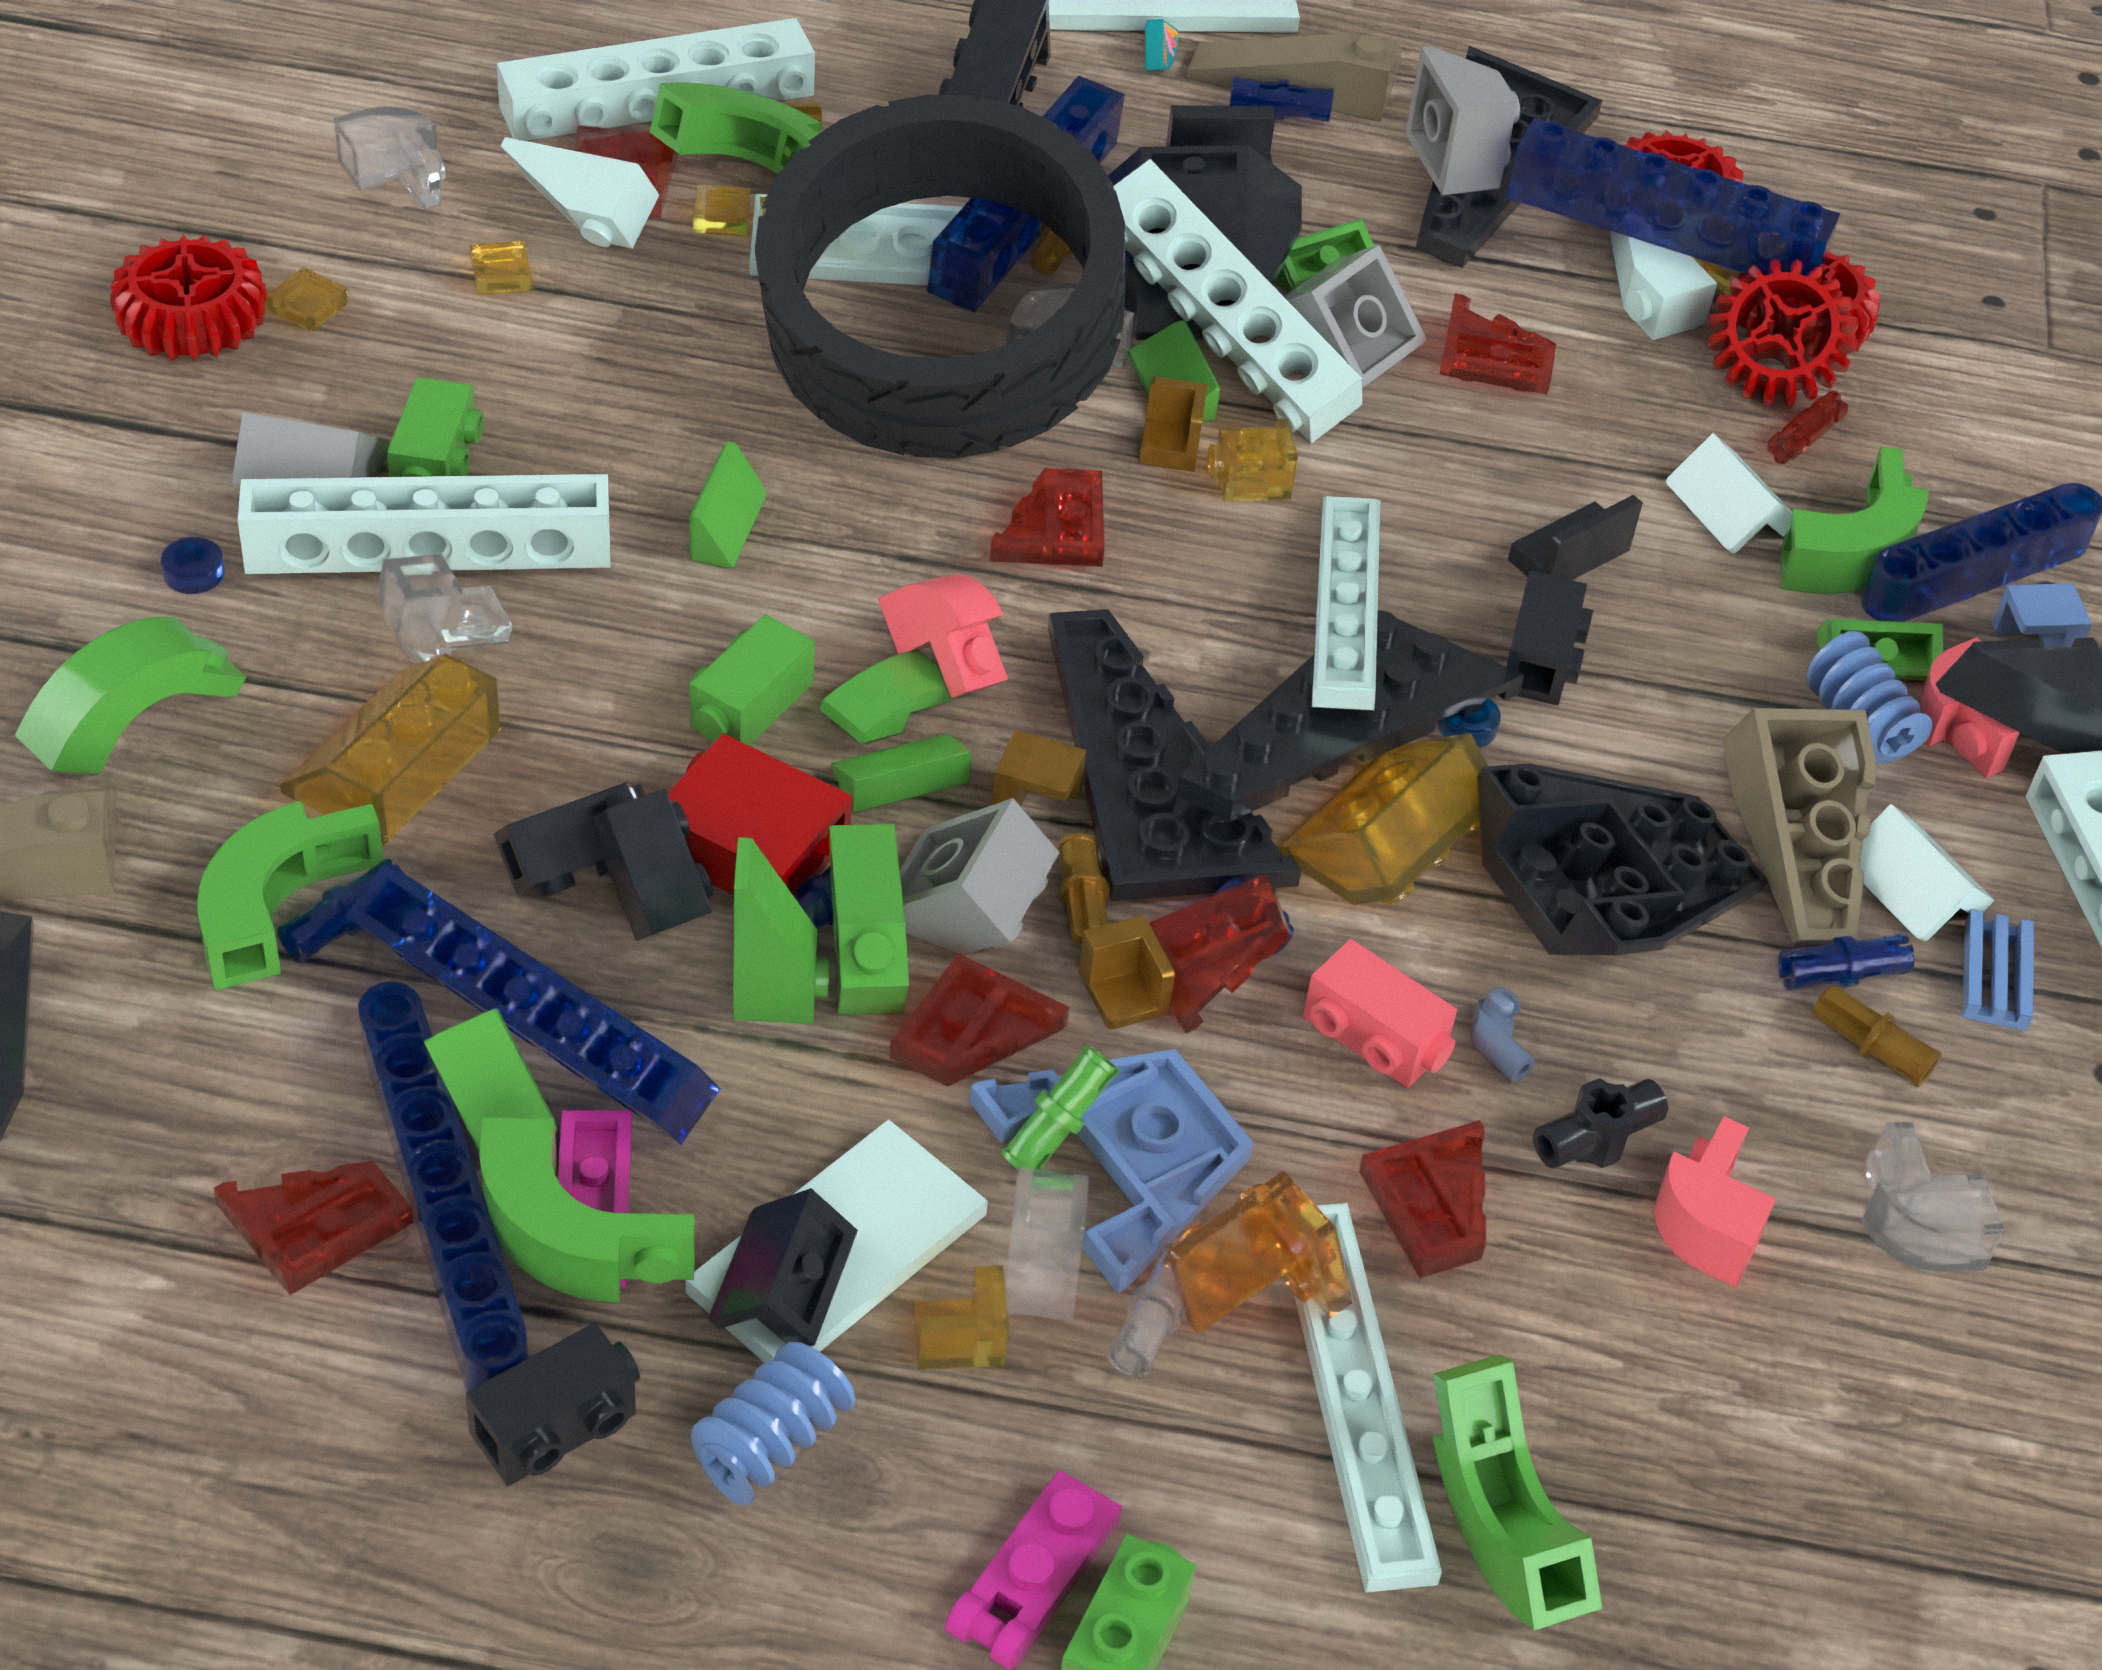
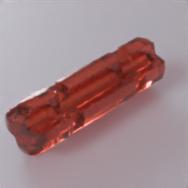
M1829 391L1826 395L1820 396L1811 404L1810 408L1804 409L1785 425L1781 432L1778 431L1768 440L1767 451L1774 454L1775 462L1786 464L1789 460L1795 459L1805 450L1806 446H1811L1831 429L1834 422L1838 423L1847 415L1848 404L1841 400V393Z

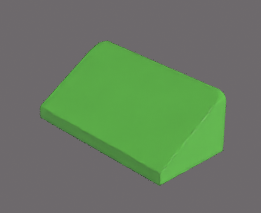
M1363 219L1297 238L1276 281L1289 293L1336 259L1374 246Z
M1185 320L1171 324L1129 350L1128 357L1148 398L1151 379L1156 376L1208 384L1203 422L1216 420L1220 394L1219 385Z
M727 441L726 445H723L689 516L690 556H692V560L723 568L735 566L766 498L763 484L738 445L734 442Z
M1827 619L1816 628L1819 651L1828 642L1849 631L1862 632L1869 638V646L1874 647L1882 655V663L1888 664L1894 670V680L1926 682L1934 660L1943 652V624Z
M947 733L832 762L831 770L841 790L852 795V812L854 813L970 783L972 755L968 747Z
M494 1008L439 1032L424 1041L478 1151L480 1149L482 1117L553 1118L498 1009ZM554 1120L556 1134L560 1131V1129L556 1121Z

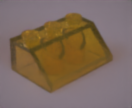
M447 653L399 671L280 783L281 793L296 801H301L302 804L323 815L372 803L379 820L382 846H384L500 731L497 678Z
M1471 733L1402 745L1375 757L1277 847L1283 856L1290 854L1304 874L1352 905L1378 901L1383 906L1395 904L1408 897L1415 890L1413 882L1426 870L1442 864L1451 856L1452 851L1450 847L1457 840L1480 828L1477 775L1482 767L1488 766Z

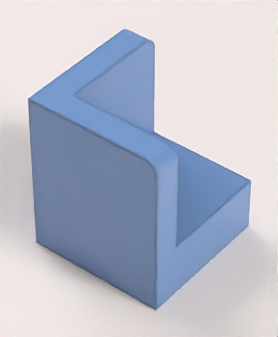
M2074 583L2006 586L1992 621V626L1997 635L2038 634L2044 648L2071 647L2075 638H2087L2092 622Z

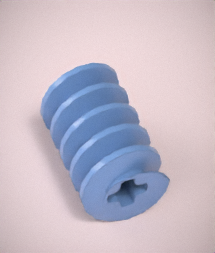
M1849 631L1837 636L1828 642L1813 658L1806 675L1808 687L1820 698L1821 704L1826 709L1866 711L1876 764L1889 763L1903 758L1919 748L1928 739L1933 727L1931 717L1926 713H1920V703L1912 696H1907L1905 684L1900 680H1894V670L1888 664L1882 663V655L1874 647L1869 646V638L1862 632Z
M788 1342L776 1351L774 1360H768L756 1369L753 1379H747L735 1388L732 1398H726L714 1407L711 1417H705L693 1425L690 1436L696 1458L709 1480L724 1496L733 1503L745 1506L754 1500V1492L747 1478L761 1487L770 1486L775 1481V1472L770 1461L782 1468L790 1467L796 1459L791 1443L803 1449L812 1447L816 1443V1433L813 1425L822 1430L831 1429L837 1420L833 1407L844 1412L854 1408L856 1398L853 1386L844 1373L818 1350L803 1343Z

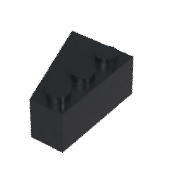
M974 0L969 17V35L967 39H959L953 59L954 73L951 79H943L938 95H970L977 101L984 97L1023 107V103L1020 101L1024 90L1033 92L1037 84V76L1031 75L1036 64L1046 66L1051 58L1049 0Z

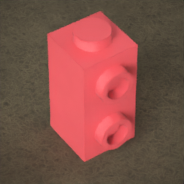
M1353 939L1348 940L1311 975L1303 1017L1311 1022L1322 1034L1336 1039L1364 1058L1376 1071L1389 1075L1406 1088H1409L1426 1070L1432 1073L1437 1072L1450 1057L1456 1042L1450 1036L1457 1009Z

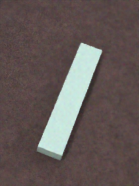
M1049 0L1050 30L1145 31L1146 20L1164 19L1178 29V32L1295 33L1298 32L1300 21L1296 0Z
M1323 497L1312 707L1374 710L1380 500Z
M1348 1204L1279 1209L1277 1226L1364 1591L1367 1593L1438 1585L1442 1570Z

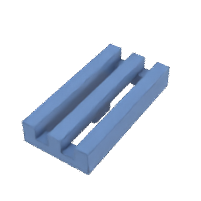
M1970 909L1965 921L1962 1018L2027 1031L2033 1018L2034 921L2021 919L2018 927L2009 925V916L1996 914L1993 922L1983 920V911ZM1983 938L1992 940L1991 1007L1981 1005ZM2008 943L2014 944L2013 1012L2007 1011Z

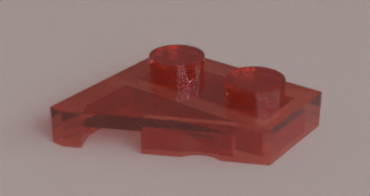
M578 125L577 147L580 152L639 164L659 193V197L649 216L661 218L678 153L649 131L634 132Z
M1455 293L1439 375L1454 377L1468 382L1476 381L1508 387L1521 392L1530 391L1548 395L1557 344L1535 332L1522 329L1516 322L1501 314H1497L1492 322L1469 310L1471 302L1469 297Z
M1044 468L1034 481L1032 492L1022 497L1013 509L1011 523L1002 534L996 532L991 538L990 562L1103 567L1105 546L1102 471Z
M1267 874L1258 876L1149 923L1174 969L1175 978L1171 1002L1177 1021L1184 1032L1194 1031L1204 1022L1199 1012L1224 988L1231 993L1235 992L1251 976L1253 968L1260 961L1270 958L1291 937L1275 888Z
M958 953L891 1040L890 1058L948 1087L1062 1031L1068 1023L1070 1007Z
M1480 1120L1362 1155L1359 1172L1419 1279L1482 1259L1486 1246V1216L1483 1214L1485 1172H1482V1145L1485 1138V1129Z
M373 1161L338 1165L333 1170L327 1172L305 1170L281 1174L282 1185L238 1191L237 1182L230 1181L223 1182L213 1188L216 1205L289 1295L301 1290L414 1223L412 1206Z

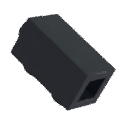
M1529 570L1506 667L1524 674L1520 694L1516 696L1559 706L1565 682L1577 684L1585 650L1575 648L1574 643L1585 645L1593 615V610L1583 608L1587 589L1586 583Z
M627 782L510 823L493 834L516 895L536 888L539 898L542 899L577 885L573 876L574 873L593 866L596 867L599 877L610 874L590 818L607 810L608 807L604 798L629 788Z
M642 784L605 797L608 809L591 817L590 821L635 940L638 941L712 913L708 901L713 897L711 881L703 865L700 862L694 863L685 840L690 834L686 815L677 801H670L666 788L645 795Z
M596 1322L466 1392L469 1433L507 1487L528 1475H541L556 1466L568 1452L593 1438L604 1439L613 1435L626 1424L629 1418L636 1415L635 1383L640 1380L637 1364L623 1343L616 1342L612 1345Z

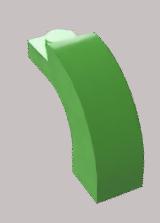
M675 82L660 83L649 132L680 155L710 153L730 155L758 163L778 174L799 149H806L811 145L808 141L820 133L822 123L793 107L754 93L711 84Z
M1880 446L1866 486V509L1850 514H1830L1793 509L1780 549L1781 589L1815 594L1848 593L1874 586L1886 580L1903 565L1912 548L1928 501V490L1913 488L1912 474L1904 473L1903 449Z
M161 616L136 620L104 633L65 661L40 689L21 721L15 736L51 771L100 774L122 732L147 707L163 698L182 693L236 698L246 676L227 659L229 654L225 648L207 638L197 637L176 617Z
M301 801L284 805L259 816L240 828L217 850L203 874L197 899L198 919L205 959L215 991L281 974L272 918L281 903L292 893L318 881L384 865L380 824L372 803L307 819Z
M482 1117L479 1156L485 1213L490 1228L502 1249L518 1267L532 1278L564 1294L606 1303H620L621 1279H641L649 1283H665L671 1280H694L695 1214L611 1213L584 1205L573 1198L561 1186L556 1177L557 1157L554 1118Z
M1498 1354L1433 1373L1443 1433L1433 1435L1432 1437L1441 1477L1458 1527L1483 1577L1493 1592L1513 1615L1534 1631L1603 1609L1592 1539L1589 1535L1567 1522L1557 1512L1544 1492L1532 1464L1524 1432L1513 1361Z

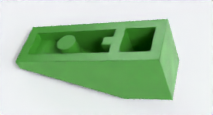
M830 825L829 846L837 1014L904 1013L909 978L906 925L895 825Z
M738 837L734 883L733 1020L813 1024L815 997H828L830 957H817V928L752 838Z

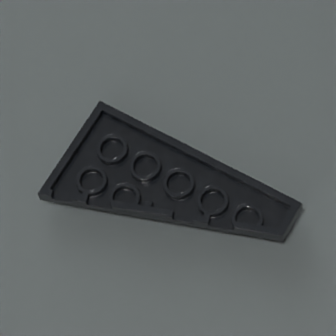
M1472 46L1468 47L1466 59L1500 72L1510 90L1514 91L1519 99L1520 115L1518 121L1513 124L1509 142L1511 151L1510 161L1507 166H1504L1500 188L1441 195L1433 181L1421 222L1416 248L1436 256L1443 262L1452 263L1461 268L1467 264L1599 117L1602 104L1601 99Z
M1110 610L1050 613L1048 633L1075 747L1086 750L1083 783L1105 877L1110 888L1111 901L1299 887L1302 869L1290 854L1283 856L1271 839L1273 830L1261 814L1254 816L1250 812L1229 821L1177 796L1179 775L1211 747L1193 722H1184L1173 707L1175 698L1164 683L1157 685L1143 666L1144 656Z
M1378 610L1374 710L1312 707L1313 655L1179 775L1177 796L1226 820L1232 821L1288 796L1290 786L1313 776L1318 781H1323L1338 774L1339 764L1356 757L1364 763L1434 732L1436 722L1455 713L1466 718L1480 712L1482 702L1498 695L1505 701L1520 694L1524 674L1449 642L1439 634L1429 633L1399 620L1387 611Z

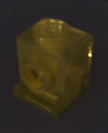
M1288 418L1276 419L1275 427L1219 429L1217 444L1209 445L1208 470L1211 479L1218 478L1224 502L1291 499L1298 454Z

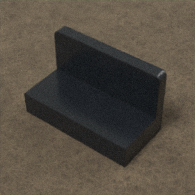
M1171 105L1166 146L1249 145L1272 163L1270 151L1275 125L1273 106Z
M1631 495L1604 509L1594 501L1513 542L1508 561L1527 577L1530 570L1574 580L1630 551L1643 502L1635 495Z
M812 1188L755 1207L749 1215L708 1320L717 1328L722 1329L756 1318L785 1344L788 1342H798L810 1347L815 1346L858 1230Z

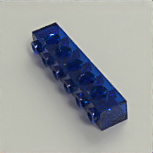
M1078 75L1042 117L1056 123L1061 131L1065 129L1089 149L1098 162L1101 163L1117 144L1125 94ZM971 197L933 241L927 292L975 313L1039 237L1038 230L1042 222L1013 207L982 198Z
M1536 118L1533 119L1518 145L1507 194L1509 199L1748 274V269L1754 265L1761 270L1764 276L1769 275L1770 262L1774 259L1778 260L1781 264V272H1790L1793 261L1797 259L1802 262L1801 275L1808 277L1810 272L1818 266L1823 269L1841 214L1825 209L1815 202H1802L1774 193L1763 186L1741 183L1722 177L1712 170L1696 169L1671 161L1657 153H1645L1619 145L1609 138L1590 136L1568 129L1558 122H1546Z
M385 862L346 915L348 919L375 942L480 1012L485 1013L494 1008L498 1009L510 1032L627 1110L632 1111L633 1114L680 1145H682L721 1089L697 1064L388 862Z

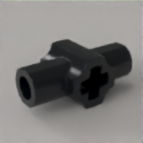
M1601 1078L1590 1081L1581 1086L1572 1112L1535 1128L1533 1135L1535 1150L1541 1161L1552 1169L1575 1159L1577 1162L1593 1163L1600 1168L1610 1166L1621 1159L1629 1135L1666 1118L1669 1109L1666 1096L1661 1087L1649 1078L1628 1087L1624 1084L1615 1085L1607 1083Z

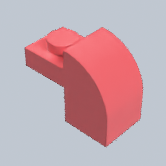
M949 574L903 586L878 598L897 653L900 654L932 646L951 699L989 688L1008 680L987 623L1002 616L1003 613L990 591L976 579L963 574Z
M1975 637L1949 648L1934 660L1918 702L1920 703V713H1926L1932 719L1933 727L1931 733L1924 742L1926 746L1930 747L1947 740L1962 757L1985 778L2004 771L2020 732L1940 693L1935 684L1974 641H1981L1978 637Z
M1724 1116L1711 1140L1703 1136L1698 1137L1688 1158L1673 1151L1656 1198L1654 1214L1662 1239L1675 1255L1690 1266L1737 1287L1762 1236L1776 1198L1729 1177L1749 1127Z

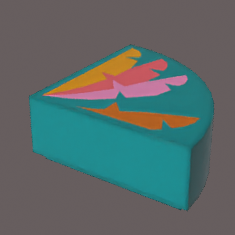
M1164 19L1146 20L1145 68L1147 71L1168 70L1173 65L1176 57L1178 29Z

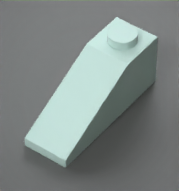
M505 137L501 147L523 177L580 231L586 240L600 247H609L610 244L633 249L659 197V193L639 164Z
M1629 190L1621 192L1610 231V239L1623 309L1652 340L1706 325L1717 283Z

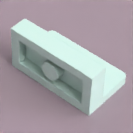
M1714 433L1666 479L1667 485L1730 553H1737L1766 524L1783 537L1785 536L1792 511L1737 452Z
M1890 804L1870 824L1869 836L1863 840L1860 868L1864 872L1863 884L1919 940H1929L1960 908L1967 913L1970 912V909L1984 912L1995 901L1913 818L1894 805Z

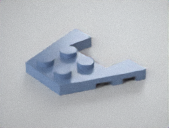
M1176 1049L1110 1059L1118 1067L1120 1073L1117 1077L1114 1076L1082 1118L1086 1124L1077 1134L1134 1205V1207L1084 1231L1082 1248L1117 1293L1127 1289L1251 1159L1254 1142ZM1053 1069L1028 1073L1027 1082L997 1086L995 1079L979 1081L971 1085L969 1102L1003 1145L1014 1138L1037 1109L1038 1105L1035 1099L1041 1091L1045 1089L1050 1092L1062 1076H1057Z

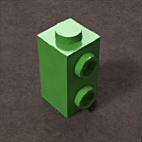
M416 377L387 451L389 477L468 475L470 464L469 448L471 444L478 445L480 443L484 426L483 411L475 409L474 385Z
M765 614L749 630L738 633L721 656L710 666L700 668L692 678L688 688L690 727L713 742L724 733L750 745L814 684L815 640Z
M1126 1533L1063 1655L1061 1670H1156L1189 1603L1197 1564L1184 1559L1178 1551L1167 1544L1158 1541L1146 1542Z

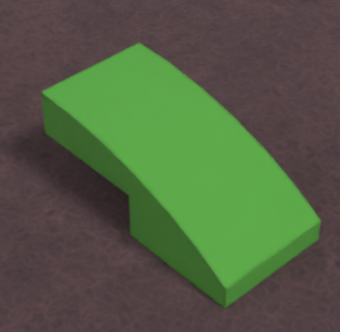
M916 649L885 659L852 677L825 697L819 710L862 744L902 733L910 712L951 702V697L940 667Z

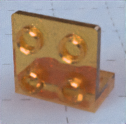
M1284 1170L1266 1183L1248 1188L1239 1196L1234 1205L1208 1223L1190 1228L1181 1236L1177 1244L1167 1252L1187 1322L1196 1333H1201L1281 1276L1300 1301L1305 1303L1312 1298L1329 1318H1332L1353 1303L1336 1227Z

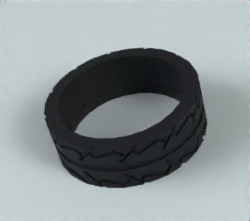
M928 94L888 101L889 106L875 105L838 120L808 142L811 145L806 149H799L776 175L761 207L766 209L765 214L758 217L755 256L764 316L766 318V328L773 359L792 394L819 420L823 419L829 427L865 446L904 455L905 451L915 457L962 458L999 451L998 446L1001 445L1012 447L1047 432L1077 410L1078 407L1075 404L1079 401H1086L1109 372L1121 339L1116 337L1119 332H1123L1125 221L1112 181L1094 154L1065 129L1061 131L1056 123L1021 106L984 97L977 101L970 95ZM942 196L985 199L1013 207L1045 224L1068 245L1084 271L1081 280L1066 303L1037 329L1010 344L979 354L940 359L900 356L867 346L836 329L812 307L803 292L810 271L823 252L850 226L884 208L914 199Z

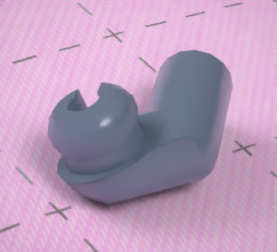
M1495 987L1489 990L1486 999L1479 1000L1474 1008L1471 1039L1476 1049L1512 1083H1516L1531 1071L1535 1064V1058L1512 1038L1514 1028L1513 1017L1519 1013L1521 1005L1518 997L1506 988Z

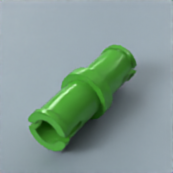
M1088 1044L1084 1045L1081 1049L1082 1052L1050 1092L1045 1089L1041 1091L1035 1099L1038 1105L1037 1109L1010 1143L1000 1151L1001 1155L1010 1164L1034 1180L1039 1175L1041 1168L1070 1132L1074 1134L1079 1133L1086 1124L1082 1118L1114 1076L1117 1077L1120 1073L1118 1067Z

